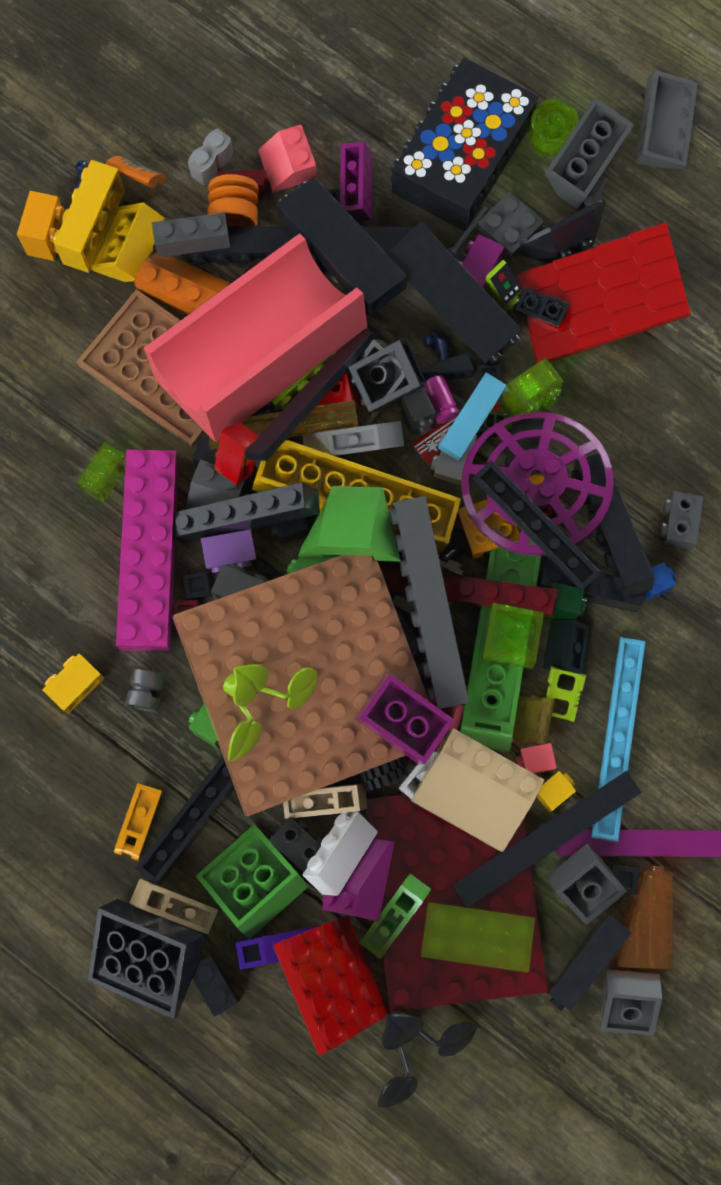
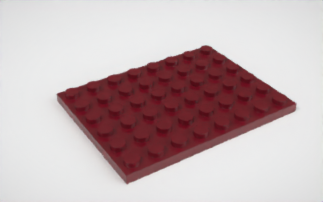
M406 794L367 799V821L378 831L374 839L395 842L381 912L409 874H412L431 889L425 900L383 955L390 1012L547 993L531 868L529 867L469 908H466L453 885L502 852L413 803L412 799ZM524 819L505 850L526 837Z

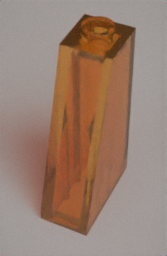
M649 866V871L641 872L637 895H634L625 928L632 933L617 951L615 958L616 967L672 969L673 872L665 871L664 866Z

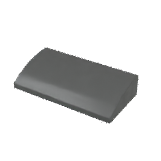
M654 70L649 76L646 85L635 163L668 169H684L686 167L698 86L697 82Z

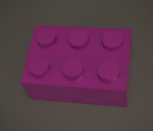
M391 674L383 675L354 718L411 760L423 765L426 764L455 721Z

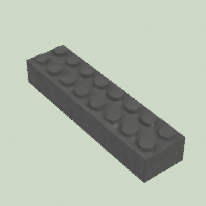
M426 496L394 502L393 509L389 511L392 527H397L398 535H395L398 552L402 551L403 560L399 562L402 577L407 576L409 586L405 587L407 602L413 603L414 612H410L412 626L418 627L419 637H416L415 640L418 653H423L425 662L421 663L423 678L429 679L430 687L426 688L429 702L439 709L469 703Z

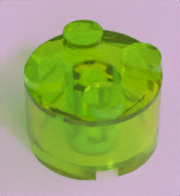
M549 99L541 102L531 116L528 137L530 144L540 156H556L579 122L576 110L571 105L569 107L564 104V101L560 99Z

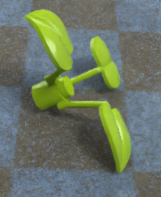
M249 664L233 668L234 673L226 678L223 690L233 697L234 704L240 707L247 720L240 722L232 734L228 750V761H235L243 757L259 741L261 724L253 721L252 715L245 707L254 700L259 691L283 699L288 698L287 707L297 709L303 706L314 692L317 682L316 670L310 667L299 670L292 677L288 685V692L281 693L265 687L269 676L266 667Z

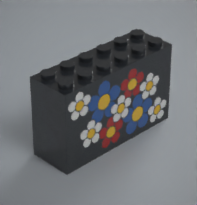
M464 57L459 65L455 64L448 83L444 82L442 84L436 102L432 101L430 103L424 121L420 120L415 128L416 134L412 140L409 138L406 141L402 156L394 160L391 166L392 177L390 182L392 183L393 194L465 232L534 122L539 96Z

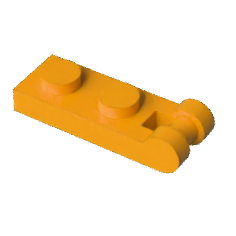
M137 783L115 845L114 853L130 855L131 859L137 861L141 859L163 791ZM129 836L137 838L135 846L127 844Z

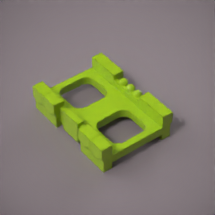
M551 666L547 680L550 684H548L546 697L542 699V702L550 703L548 715L572 722L575 721L579 704L578 700H580L579 696L581 695L580 691L583 690L586 675ZM560 674L575 677L572 690L562 689L557 686ZM558 698L569 702L565 715L551 711L553 699Z

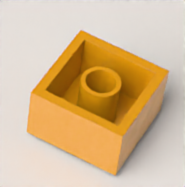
M35 191L29 192L17 236L28 256L55 261L58 252L53 243V237L55 232L60 230L64 214V207H62L58 196Z

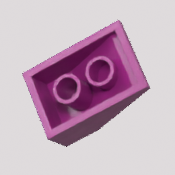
M373 839L338 896H323L322 910L379 922L395 842Z

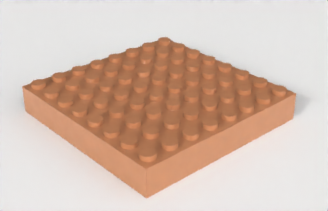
M341 555L174 614L175 626L244 815H253L405 756L354 719L383 675L391 674L429 701L378 561H375L373 556ZM249 664L266 667L269 676L265 687L281 693L288 692V685L294 674L306 667L316 670L317 682L310 699L297 709L287 707L288 698L283 699L259 691L254 700L245 706L252 715L253 721L261 724L259 741L243 757L235 761H228V750L232 734L240 722L247 720L240 707L234 704L233 697L223 690L226 678L234 673L233 668Z

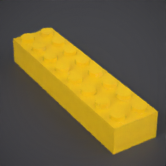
M285 440L267 461L260 462L252 490L263 492L303 482L318 489L320 510L332 486L383 487L389 511L393 509L394 502L426 496L437 552L440 553L443 552L449 543L461 498L289 440ZM393 526L394 535H398L397 527Z

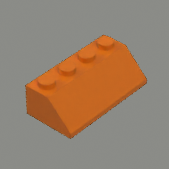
M157 252L144 261L134 279L136 289L145 296L186 315L195 311L231 284L172 256L158 257Z

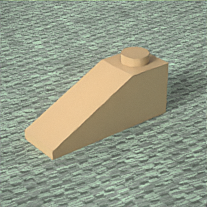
M363 783L323 787L283 803L285 819L289 817L298 818L357 812L367 809L366 791Z
M139 879L130 900V904L142 910L205 934H209L218 909L143 879Z

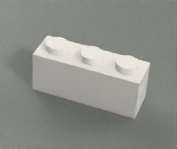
M347 812L339 815L330 833L322 840L318 852L307 864V869L303 876L322 895L338 896L378 833L359 812Z

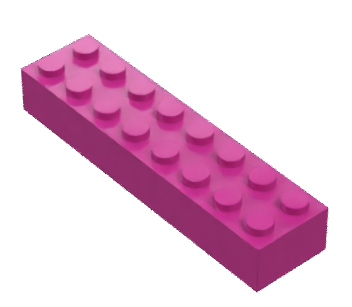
M126 450L116 646L120 651L171 652L176 550L174 512H177L180 462L176 450Z

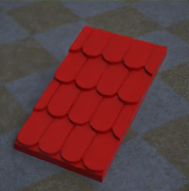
M667 223L628 234L626 237L554 260L552 263L516 275V279L522 288L521 295L526 287L544 296L550 295L570 304L560 327L546 324L524 315L537 367L687 318L691 314Z
M348 915L273 945L318 1056L336 1048L361 1031L387 1017V1014H390L386 1003H384V998L377 981L373 978L374 974L365 953L363 954L362 952L363 948L359 943L360 941L355 930L352 928L353 925Z

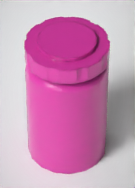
M439 375L426 380L428 386L424 387L436 411V422L438 424L447 423L458 417V408H456V403L444 376Z

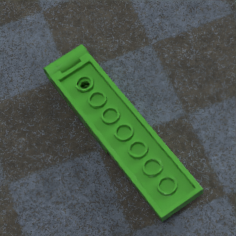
M530 540L529 545H535V544ZM501 547L491 550L486 580L536 586L541 556L521 555ZM481 606L467 686L469 703L464 704L460 732L491 750L509 753L532 614ZM493 698L496 703L490 705L487 703V699Z

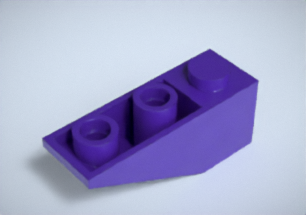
M316 927L236 942L240 970L279 962L273 947L274 944Z

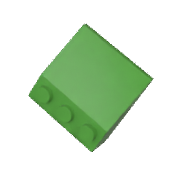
M255 824L196 875L197 879L235 926L249 940L309 887Z

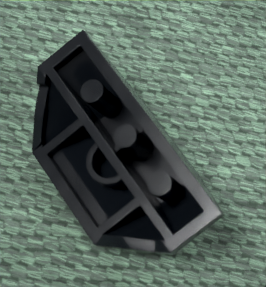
M604 198L520 241L519 254L552 263L554 260L573 255V253L579 250L585 251L594 245L606 203Z

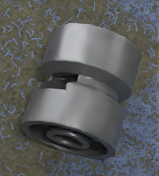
M134 669L130 680L133 688L127 693L125 705L139 710L158 712L161 698L157 694L163 690L165 676L151 671Z

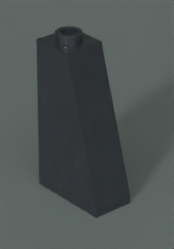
M610 915L602 916L547 992L551 996L549 1002L560 1011L564 1008L571 1011L632 932Z

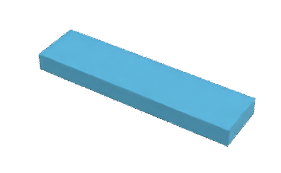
M485 373L443 438L438 449L459 461L507 385Z

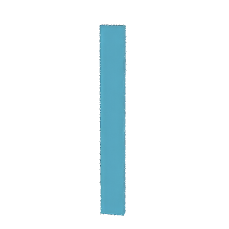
M624 637L619 639L598 789L625 771H628L646 641ZM623 806L594 824L591 838L618 842Z

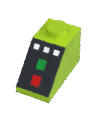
M502 260L486 276L484 290L505 312L509 309L511 311L514 310L520 300L522 288L508 264Z

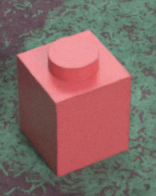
M551 743L520 749L518 752L519 756L515 757L517 765L535 775L552 772L557 769Z

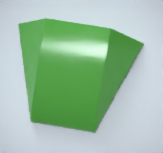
M332 486L320 510V514H318L298 554L299 558L350 555L373 556L375 561L401 562L383 487Z

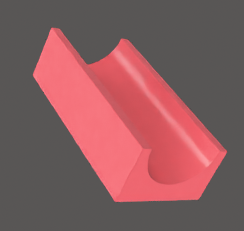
M299 233L144 347L155 380L216 443L220 440L219 436L224 428L230 427L238 421L240 423L244 422L367 328L364 294L358 288H355L345 295L335 288L315 263L308 249L306 239Z

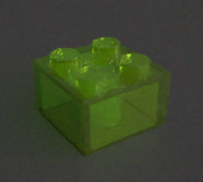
M545 358L505 386L502 403L512 416L538 412L544 407L548 409L558 401L557 398L561 393L563 379Z
M493 603L489 615L482 660L533 669L537 658L544 612Z

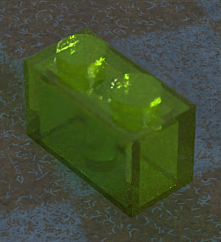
M104 442L77 481L81 490L103 503L125 470L126 455Z

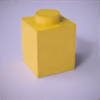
M558 771L541 786L536 797L550 813L576 792L573 788L575 783L567 773L562 774Z

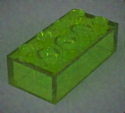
M428 902L420 957L529 972L535 918Z

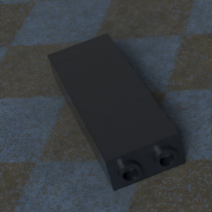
M315 177L309 181L302 182L295 191L289 195H284L276 204L278 218L295 236L300 233L306 239L309 251L349 294L355 288H358L364 294L365 312L369 316L407 289V275Z
M421 221L387 254L407 275V280L485 364L489 361L494 364L503 355L501 350L507 344L511 347L521 338L519 335L522 331L521 328Z

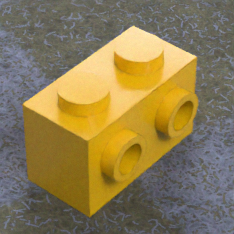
M80 654L76 657L74 655L71 656L64 663V669L58 675L53 674L45 682L46 686L42 689L68 715L105 679Z

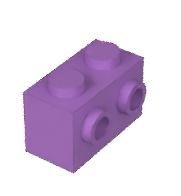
M251 529L201 538L206 569H212V573L220 572L223 564L227 566L236 564L243 568L252 566L251 561L256 560Z

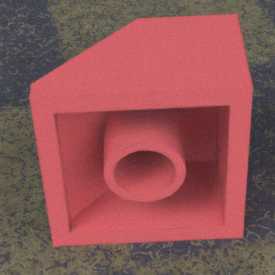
M302 125L278 131L258 149L264 170H267L268 182L272 193L300 185L302 182L309 181L313 177L317 179L316 164Z

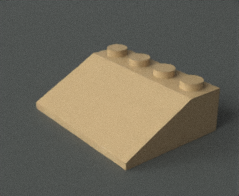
M453 728L445 734L444 741L438 747L411 801L503 852L532 806L544 779Z

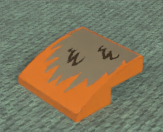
M114 156L106 161V165L118 168L119 174L153 189L156 183L164 185L167 179L166 175L122 156Z

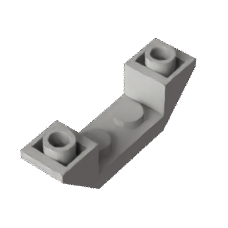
M401 421L302 435L304 446L333 456L404 446Z

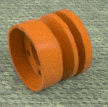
M226 174L211 179L208 184V200L210 204L207 215L225 212L227 226H257L258 184L251 178L236 174Z

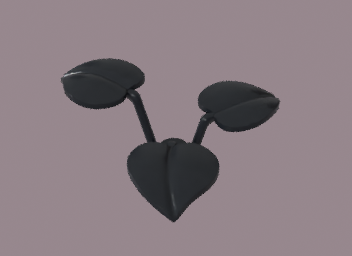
M403 1010L387 1014L382 1045L387 1050L398 1049L404 1074L402 1077H394L385 1085L378 1099V1107H390L404 1102L412 1096L418 1086L417 1079L409 1077L410 1072L402 1048L405 1043L412 1041L415 1036L420 1034L434 1046L439 1047L438 1054L440 1056H452L462 1051L470 1043L475 1035L477 1023L466 1021L456 1023L445 1030L440 1040H435L422 1030L424 1022L420 1017L406 1015Z

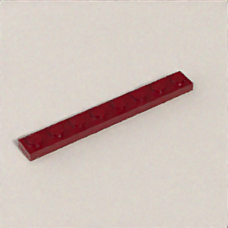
M379 565L389 593L406 595L405 587L409 586L407 576L402 577L400 567ZM442 573L448 602L554 617L558 596L557 589Z

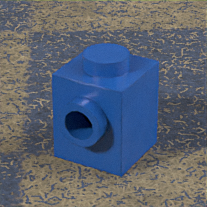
M664 562L651 568L655 579L653 589L644 592L647 601L671 591L676 585L674 582L676 578L670 567L667 568Z

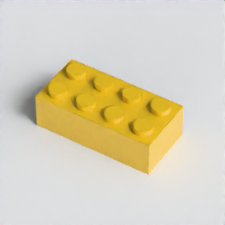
M91 160L88 167L83 169L79 188H75L72 194L71 206L65 210L60 230L55 232L53 237V243L62 263L87 273L91 271L92 263L125 193L118 168Z

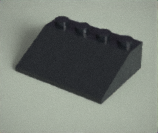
M116 899L98 908L87 981L175 1019L179 1014L200 961L204 935Z

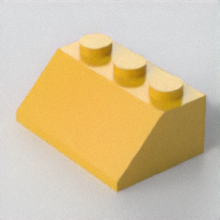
M144 202L117 207L90 269L123 282L134 281L144 261L153 252L154 235L152 222L164 221L165 218Z

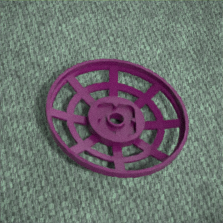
M522 413L496 423L474 443L467 455L462 471L463 501L473 524L495 545L521 555H545L536 545H529L530 539L522 530L518 543L497 534L487 526L484 520L495 512L507 522L517 526L488 496L489 504L478 513L473 505L469 491V475H476L485 465H474L472 462L480 446L494 432L503 442L492 452L487 463L490 460L495 463L499 455L508 447L515 458L509 467H498L539 509L550 506L553 508L557 517L550 520L556 526L561 524L565 526L571 536L568 539L575 546L592 535L602 523L608 512L613 495L614 479L612 466L601 442L580 423L554 413ZM525 419H545L542 430H526L511 435L504 427L510 423ZM555 421L566 423L578 429L587 436L590 442L578 447L567 437L552 432ZM529 437H540L538 449L524 451L517 441ZM554 439L563 443L571 451L558 457L556 454L548 451L550 440ZM598 450L605 467L606 488L591 483L590 468L584 455ZM578 459L582 468L583 481L568 478L566 465ZM534 474H541L544 477V481L541 484H534L530 481V477ZM566 488L581 491L576 502L570 509L566 510L560 501ZM588 494L602 497V504L594 518L586 527L579 530L572 517L582 508Z

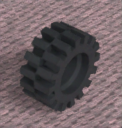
M403 757L361 772L359 775L365 791H371L408 776L409 772Z

